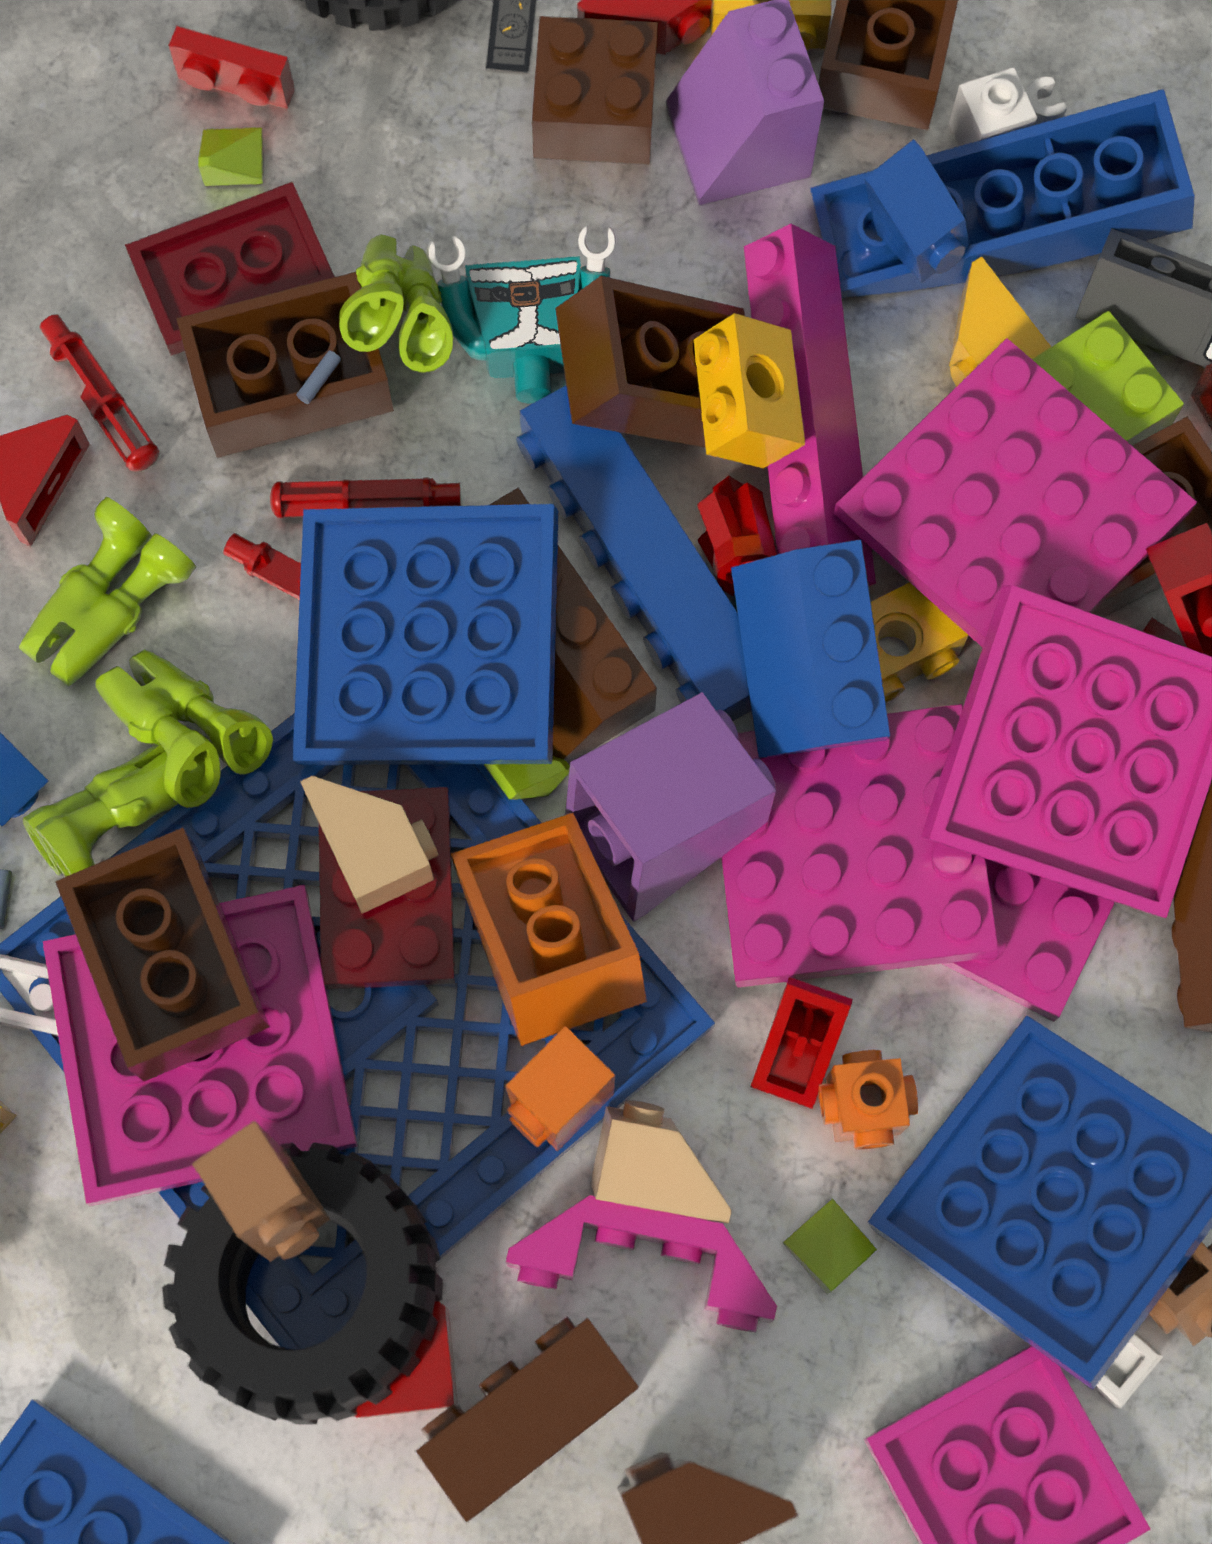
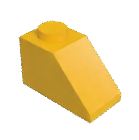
M982 256L971 263L961 297L949 362L951 377L956 387L1006 338L1031 359L1051 348V345Z

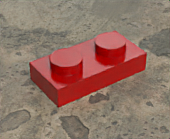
M176 26L168 46L179 79H183L189 85L200 90H211L214 88L236 94L253 105L265 106L271 104L288 109L295 91L288 57Z

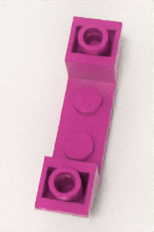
M589 1195L508 1248L506 1264L508 1267L519 1269L518 1282L557 1290L559 1278L573 1281L584 1228L596 1230L595 1242L616 1248L634 1250L636 1239L662 1244L660 1256L681 1262L700 1264L702 1253L713 1255L714 1260L704 1309L718 1312L716 1324L756 1333L758 1321L771 1323L775 1320L777 1305L723 1223L596 1200L595 1196Z

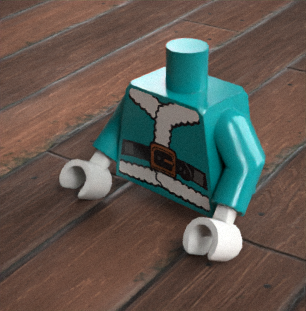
M588 225L580 232L578 239L579 248L587 257V265L581 267L580 256L465 265L466 276L459 273V267L465 258V247L462 241L453 236L457 255L453 262L449 264H441L437 261L434 243L432 240L429 242L427 258L436 269L441 271L442 279L437 282L438 290L441 292L442 307L452 325L453 337L471 358L485 361L490 377L496 379L514 377L515 394L518 401L533 404L551 394L550 374L565 373L555 308L598 277H610L611 270L605 267V258L611 254L616 244V237L612 228H608L609 244L607 249L598 253L591 251L586 244Z

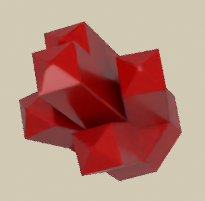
M729 475L712 487L713 492L709 493L697 504L706 527V531L697 541L713 567L715 579L722 590L731 596H735L731 568L777 555L763 492L750 483L742 484Z

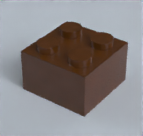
M836 0L818 81L824 98L823 109L929 130L958 0Z
M539 16L532 111L533 158L650 165L658 22Z

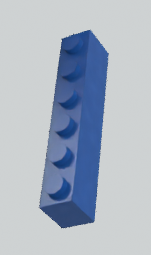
M567 385L520 410L521 435L516 437V441L524 459L533 470L540 466L552 483L547 486L553 504H555L564 519L573 516L584 533L579 536V541L587 558L596 569L604 565L614 580L615 584L611 586V592L620 610L628 619L634 616L638 618L648 634L643 637V642L650 657L660 670L669 667L680 684V687L676 688V694L680 703L703 693L716 711L723 710L732 721L752 711L738 613L620 432L572 424Z

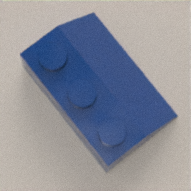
M856 540L796 549L732 567L759 759L886 741L890 737L862 541Z

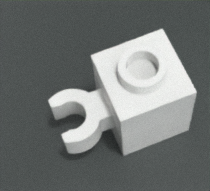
M1015 67L960 84L949 121L958 145H965L1064 117L1067 110L1064 102L1054 106H1044L1038 101L1039 99L1051 96L1055 84L1053 77L1037 78L1029 84L1025 91Z

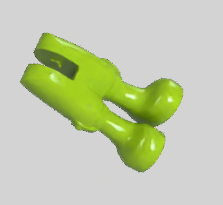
M382 234L371 238L366 245L361 265L356 269L357 280L360 283L361 289L350 296L340 310L339 327L342 338L349 347L357 351H374L384 345L391 337L404 310L406 314L399 332L401 359L412 371L421 373L434 371L441 367L450 357L453 349V329L441 305V292L438 290V284L436 283L427 254L422 248L411 245L404 258L397 255L396 238Z
M105 497L98 504L94 514L95 520L103 534L102 543L95 557L88 566L77 565L62 575L59 582L60 586L39 612L19 645V650L35 662L41 663L56 652L74 629L75 633L60 649L50 669L51 674L68 687L82 678L124 635L128 636L136 630V625L142 614V608L139 605L165 584H178L188 580L197 568L194 562L180 549L157 533L152 536L148 529L134 515L109 497ZM141 553L139 564L122 586L110 594H106L111 586L109 583L134 557Z
M144 649L129 659L130 668L137 682L119 666L100 675L96 680L95 687L119 720L128 727L129 734L140 742L161 745L167 754L164 769L165 791L181 806L186 808L197 807L205 803L214 794L220 780L219 758L234 772L248 774L259 768L269 756L273 744V736L271 730L260 718L244 710L224 708L215 704L213 693L207 684L201 680L196 681L175 665L151 651ZM179 721L195 723L208 735L211 742L198 731L189 729Z
M155 744L128 762L95 775L92 781L84 787L83 791L77 792L54 804L41 806L23 817V825L41 856L58 876L63 874L67 877L95 865L92 858V847L104 833L114 826L118 828L126 826L136 827L178 804L165 791L164 769L167 754L161 745Z

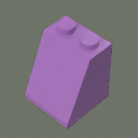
M771 0L729 11L666 99V109L699 206L811 177L824 98L789 0Z
M700 693L570 762L565 815L574 813L606 884L634 922L645 916L767 823L776 787L768 767L760 759H752L739 742L737 729L728 714L723 710L716 711L705 695Z

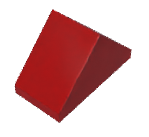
M67 414L0 435V502L5 518L19 541L30 547L90 445L78 419Z
M789 977L781 995L750 1087L813 1109L819 1093V1085L823 1083L853 999Z
M440 1301L434 1302L432 1316L438 1320V1324L432 1341L422 1340L415 1353V1356L421 1359L414 1371L409 1377L401 1372L389 1384L393 1393L377 1405L368 1400L357 1406L356 1418L446 1409L453 1404L458 1405L449 1309Z

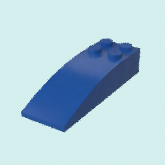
M1164 89L926 155L965 218L969 247L965 249L963 257L953 268L942 274L934 273L922 284L877 235L864 178L874 170L810 188L822 239L836 248L842 298L897 293L965 283L971 263L981 256L997 277L1085 258L1102 252L1111 228L1144 241L1192 229L1195 197Z

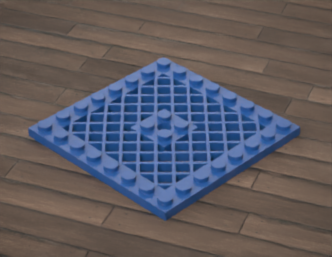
M294 713L271 731L273 744L269 756L254 772L238 774L226 766L220 771V780L216 791L205 803L191 808L177 804L110 858L184 828L198 848L210 878L238 880L236 899L250 897L252 881L283 883V889L296 887L297 885L320 887L319 872L299 870L302 841L319 842V827L304 826L307 796L300 781L311 776L323 778L338 765H299L293 762ZM484 764L405 765L423 788L448 787L450 819L467 838H451V853L542 823L522 799L511 800L506 796ZM344 765L341 785L357 791L398 789L401 765H389L386 789L354 786L356 765ZM294 801L291 825L266 823ZM257 837L289 840L286 869L253 867ZM243 841L240 865L215 863ZM452 883L453 898H465L461 884ZM61 896L0 943V954L46 964L43 941L75 934ZM467 900L463 929L454 928V942L462 943L459 974H455V983L429 985L457 988L454 1020L425 1017L439 1005L438 1000L425 985L364 988L363 1001L354 1010L342 1012L330 1006L345 1082L354 1075L350 1109L358 1147L346 1149V1152L340 1153L348 1156L354 1152L370 1160L376 1167L391 1168L390 1177L400 1187L402 1185L403 1169L435 1172L411 1192L408 1197L427 1221L425 1225L436 1241L441 1259L600 1125L604 1119L606 1106L620 1108L625 1101L633 1097L714 1028L715 1022L623 916L622 918L639 952L647 1002L617 1012L620 1018L604 1031V1017L594 1020L593 1031L569 1029L583 1044H588L586 1047L615 1074L614 1095L558 1152L546 1140L537 1148L510 1121L512 1116L509 1112L502 1116L505 1084L518 1073L507 1071L509 1039H518L513 1025H511V1020L503 1001L500 1024L465 1021L468 989L499 991L494 977L470 975L473 944L482 945L478 931L474 930L475 923ZM313 917L315 931H319L316 933L321 958L320 917ZM0 970V992L13 1009L17 1012L37 1016ZM35 979L29 987V995L31 990L39 984L50 985L49 979ZM30 1029L64 1072L59 1038L49 1033ZM418 1030L453 1033L449 1066L414 1063ZM406 1032L403 1062L372 1060ZM464 1034L499 1037L496 1070L460 1067ZM557 1034L540 1039V1041H545L546 1046ZM367 1072L401 1075L398 1109L363 1106ZM413 1076L448 1079L445 1113L409 1110ZM459 1080L495 1083L491 1117L456 1114ZM362 1119L396 1121L393 1156L358 1153ZM408 1122L443 1125L440 1160L405 1157ZM454 1126L486 1129L451 1159ZM204 1182L158 1192L179 1219L187 1206L198 1212L209 1199V1196L201 1190L205 1185ZM337 1225L335 1248L310 1246L292 1258L282 1259L279 1255L272 1261H269L259 1253L253 1263L247 1280L246 1305L280 1347L299 1350L315 1346L337 1333L349 1321L357 1309L366 1283V1258L356 1239L348 1245L349 1231ZM300 1257L331 1260L313 1275Z

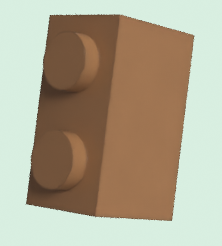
M255 1120L192 1163L236 1235L269 1261H272L279 1255L282 1259H289L306 1250L319 1237L316 1229L330 1220L287 1152Z

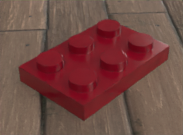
M293 182L125 245L171 356L185 351L176 318L335 277Z
M448 787L360 791L401 805L410 824L421 819L423 820L438 852V856L428 860L434 880L362 914L319 824L321 967L326 988L348 989L455 983L450 799Z

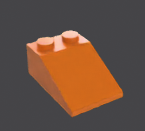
M574 813L451 853L456 873L498 990L521 1046L557 1034L565 1026L571 1029L647 1002L639 952Z

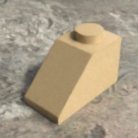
M315 776L300 781L362 914L434 880L428 860L438 856V852L422 819L410 824L401 805Z
M632 1100L625 1101L624 1109L606 1106L590 1183L596 1200L729 1224L732 1210L672 1119L663 1117L664 1108Z

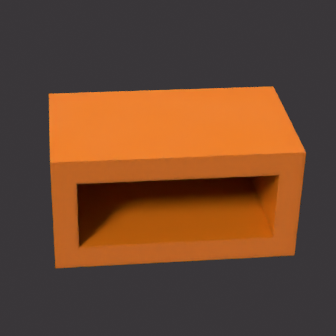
M565 1026L506 1084L511 1104L507 1109L512 1116L510 1121L537 1148L546 1140L558 1152L614 1095L615 1074Z

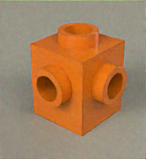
M881 1050L856 1051L842 1055L843 1064L834 1065L826 1077L827 1084L819 1085V1104L823 1124H833L835 1142L853 1140L854 1148L857 1150L894 1145V1136L901 1135L910 1126L909 1116L918 1114V1097L913 1075L903 1076L901 1058L883 1060ZM877 1085L880 1087L882 1104L876 1107L866 1105L860 1097L862 1086Z

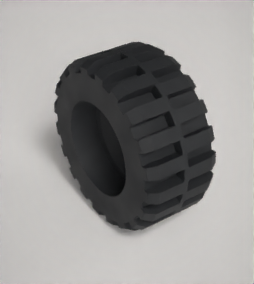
M293 1142L279 1144L297 1167L330 1218L329 1221L349 1231L363 1250L367 1265L366 1283L360 1303L352 1317L332 1337L305 1349H287L274 1345L264 1339L252 1326L246 1308L247 1280L259 1252L236 1235L206 1185L201 1190L209 1196V1199L198 1212L187 1206L177 1223L178 1226L187 1231L182 1246L168 1245L164 1266L174 1272V1283L162 1286L163 1307L175 1314L176 1322L169 1327V1331L176 1348L188 1354L190 1357L188 1367L202 1382L216 1389L219 1396L248 1411L274 1421L283 1419L296 1425H317L318 1419L326 1417L340 1421L357 1415V1406L369 1400L377 1405L393 1393L389 1384L401 1372L409 1377L421 1361V1359L415 1356V1353L423 1339L432 1341L438 1324V1320L432 1316L434 1302L442 1301L443 1279L437 1274L436 1262L441 1258L436 1241L425 1225L427 1221L417 1206L387 1173L384 1174L378 1170L370 1160L354 1152L348 1156L343 1155L334 1145L313 1142L309 1151H301Z

